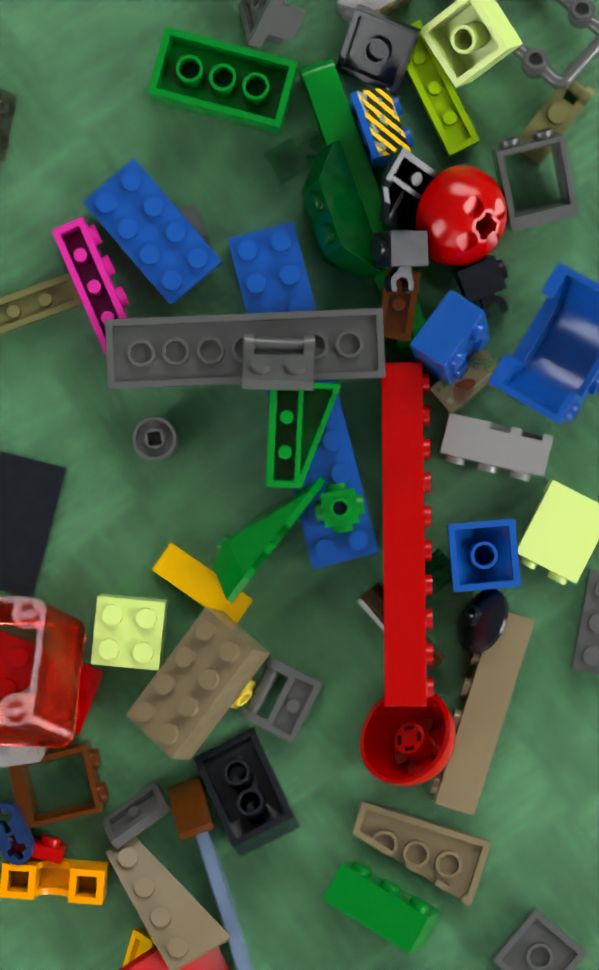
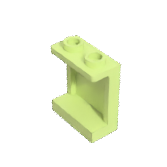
M548 480L542 491L544 494L517 545L519 563L533 570L539 565L549 570L548 578L565 586L567 580L577 583L599 541V503L555 480Z

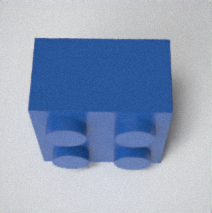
M450 289L410 343L416 362H422L423 369L449 386L452 385L455 379L461 380L470 367L469 360L474 353L482 352L490 340L488 335L490 331L485 311Z

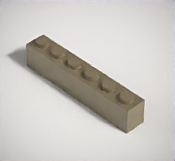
M508 611L505 628L495 644L484 652L471 653L469 663L474 664L471 676L464 677L459 695L464 697L461 708H455L452 714L456 731L455 747L449 762L440 774L432 778L429 792L434 793L433 800L435 804L474 816L535 622L532 618Z

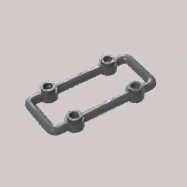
M446 0L447 6L449 7L456 0ZM590 0L555 1L568 11L567 19L571 26L577 29L588 28L596 35L593 41L561 75L548 66L549 58L545 51L540 48L528 49L524 44L520 45L512 53L522 61L521 69L527 77L532 79L541 77L554 88H565L599 54V19L595 16V7Z

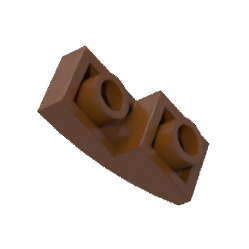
M200 776L168 787L173 816L182 841L214 829L208 809L209 804Z

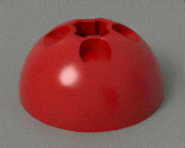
M456 165L442 171L427 186L420 199L416 213V231H428V258L436 263L447 266H464L483 259L497 246L505 231L507 222L506 201L498 184L481 169L470 165Z
M435 693L434 699H427V707H385V696L381 698L368 713L360 734V753L368 771L377 779L395 786H415L437 776L449 762L455 747L456 731L451 712L443 700Z

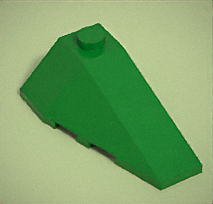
M319 477L244 523L232 536L226 533L214 548L219 554L213 560L212 566L224 595L229 602H234L326 482L323 478Z

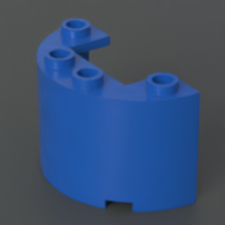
M558 262L541 291L547 297L513 356L506 353L503 355L488 383L553 422L563 424L566 421L572 423L589 394L595 396L599 392V284Z

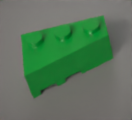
M313 383V391L270 390L266 487L302 488L341 384Z
M354 860L353 863L346 862L340 864L322 898L324 902L408 954L425 946L443 912L442 910L400 889V886L386 878L381 879L370 873L371 869L359 861Z

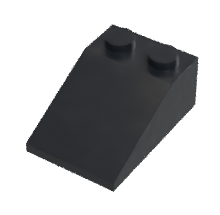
M254 728L193 758L232 848L240 857L301 827Z

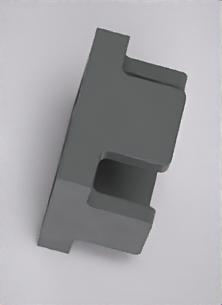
M240 0L238 5L248 44L258 48L262 47L265 40L282 45L284 39L294 40L306 16L305 10L284 3L285 0Z

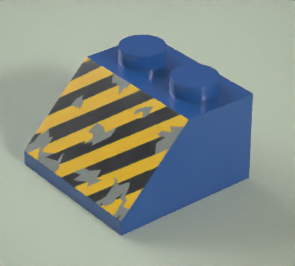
M388 88L361 90L350 93L349 107L372 171L388 166L399 146L411 152L410 148L414 147V143L408 127L402 129L398 116L403 115L397 96L391 97Z

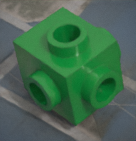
M346 482L326 485L327 492L320 493L321 500L314 501L317 522L324 521L325 528L332 527L333 534L353 531V524L360 523L359 515H365L363 495H356L355 488L347 489ZM338 501L344 502L347 506L346 512L342 515H337L333 511V506Z

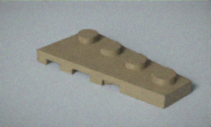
M361 800L352 828L353 835L385 855L396 859L404 864L406 868L416 874H420L433 882L435 886L445 892H449L459 898L461 902L471 907L491 845L490 840L373 802Z
M136 837L119 849L114 847L105 852L111 867L168 970H180L231 939V936Z

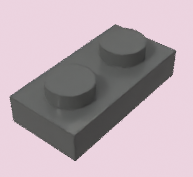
M155 781L101 821L110 843L116 849H119L172 811V808L163 788Z

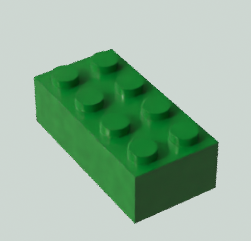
M165 26L148 95L153 103L281 136L298 74V61Z

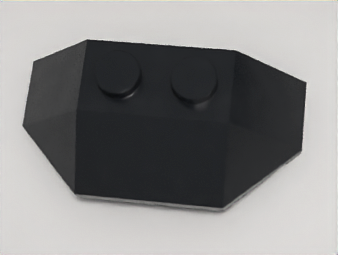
M401 146L397 148L382 175L379 221L394 231H416V213L420 199L427 186L439 173Z

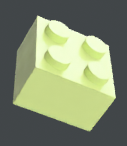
M456 0L422 27L420 32L455 88L471 83L523 44L496 0Z
M103 593L98 595L91 664L159 671L163 665L169 600Z

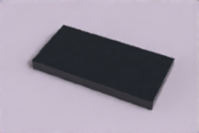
M1 451L0 590L30 598L35 597L68 468Z

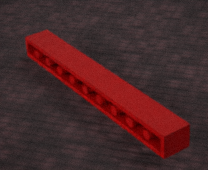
M422 362L385 363L386 378H381L385 707H427V699H434V680L426 676V665L433 664V644H426V630H433V610L426 609L425 595H432V575H425V561H432V541L425 540L424 527H431V506H424V493H431V472H424V459H430V439H423V426H430V405H423V392H429V372H422Z

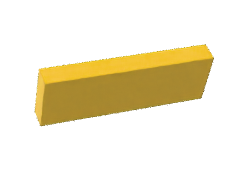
M170 542L152 568V571L205 608L223 611L236 623H238L254 600L241 591L233 603L229 602L224 595L216 573L172 542Z

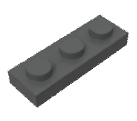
M588 569L570 668L599 674V571Z

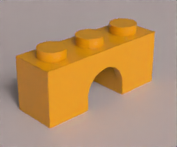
M31 857L24 864L13 865L4 860L1 869L0 897L34 900L36 896L51 894L68 897V903L102 905L107 896L109 862L64 858L61 864Z

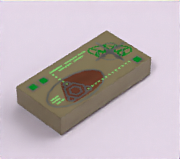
M485 349L480 353H474L469 360L470 367L461 380L455 379L451 386L439 380L429 389L448 413H454L488 384L498 365Z

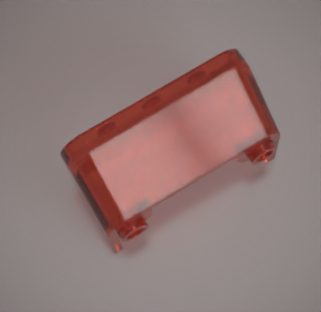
M0 596V624L16 625V627L23 631L37 632L29 693H13L6 696L0 702V745L46 748L64 747L72 741L75 735L86 640L84 625L78 618L37 598Z

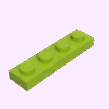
M421 20L410 24L419 29L424 27ZM420 33L406 73L448 158L478 144L480 139L448 75Z

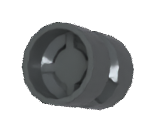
M148 417L136 425L132 435V443L135 451L141 457L150 461H164L170 459L177 452L180 446V435L172 422L161 417Z

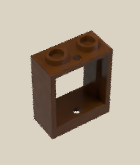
M91 741L47 750L42 760L37 763L8 767L16 804L21 809L29 828L103 811L106 806L105 802L109 801V792L106 782H100L98 768L102 767L101 757L98 748L93 749ZM82 754L92 800L39 812L29 766Z

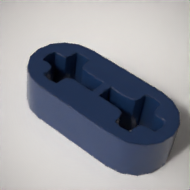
M2 800L0 801V809L2 808L4 813L10 811L12 817L8 820L11 830H9L5 821H0V851L7 862L13 865H21L27 862L34 854L35 840L19 806L13 801ZM12 835H14L18 844L24 843L26 845V849L22 852L23 856L19 852H12L11 847L15 844Z

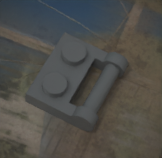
M245 333L242 389L313 391L315 335H304V338L255 337V334ZM255 351L304 352V355L255 354Z
M269 655L265 662L267 668L248 706H243L239 716L293 744L323 682ZM281 673L288 678L267 718L259 712L278 674Z

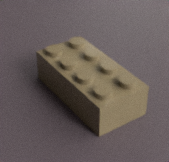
M206 607L126 713V716L171 759L191 760L270 655V652L225 612Z

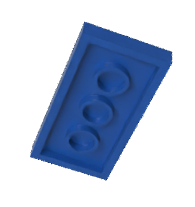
M135 158L82 201L171 307L223 263Z

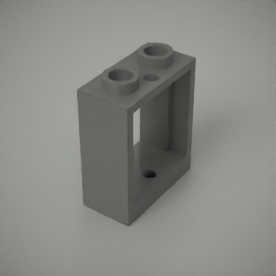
M553 128L532 132V138L520 140L519 136L499 140V146L491 147L497 183L504 195L507 206L506 227L511 232L578 216L565 138L561 133L553 132ZM551 145L560 200L515 211L504 157Z

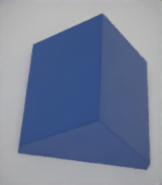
M515 518L447 524L453 593L521 587Z

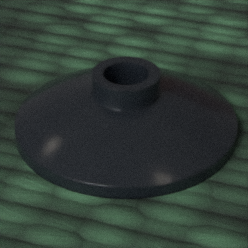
M496 589L482 590L464 608L458 625V639L466 651L476 654L484 652L493 646L501 636L508 618V602L502 592Z

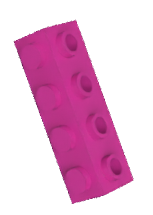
M80 217L52 229L51 232L106 356L105 320L129 319L125 306L129 305V301L123 287L119 286L116 288L111 275L116 274L110 257L108 255L102 257L98 244L103 243L96 225L92 224L89 226L88 222L83 217Z

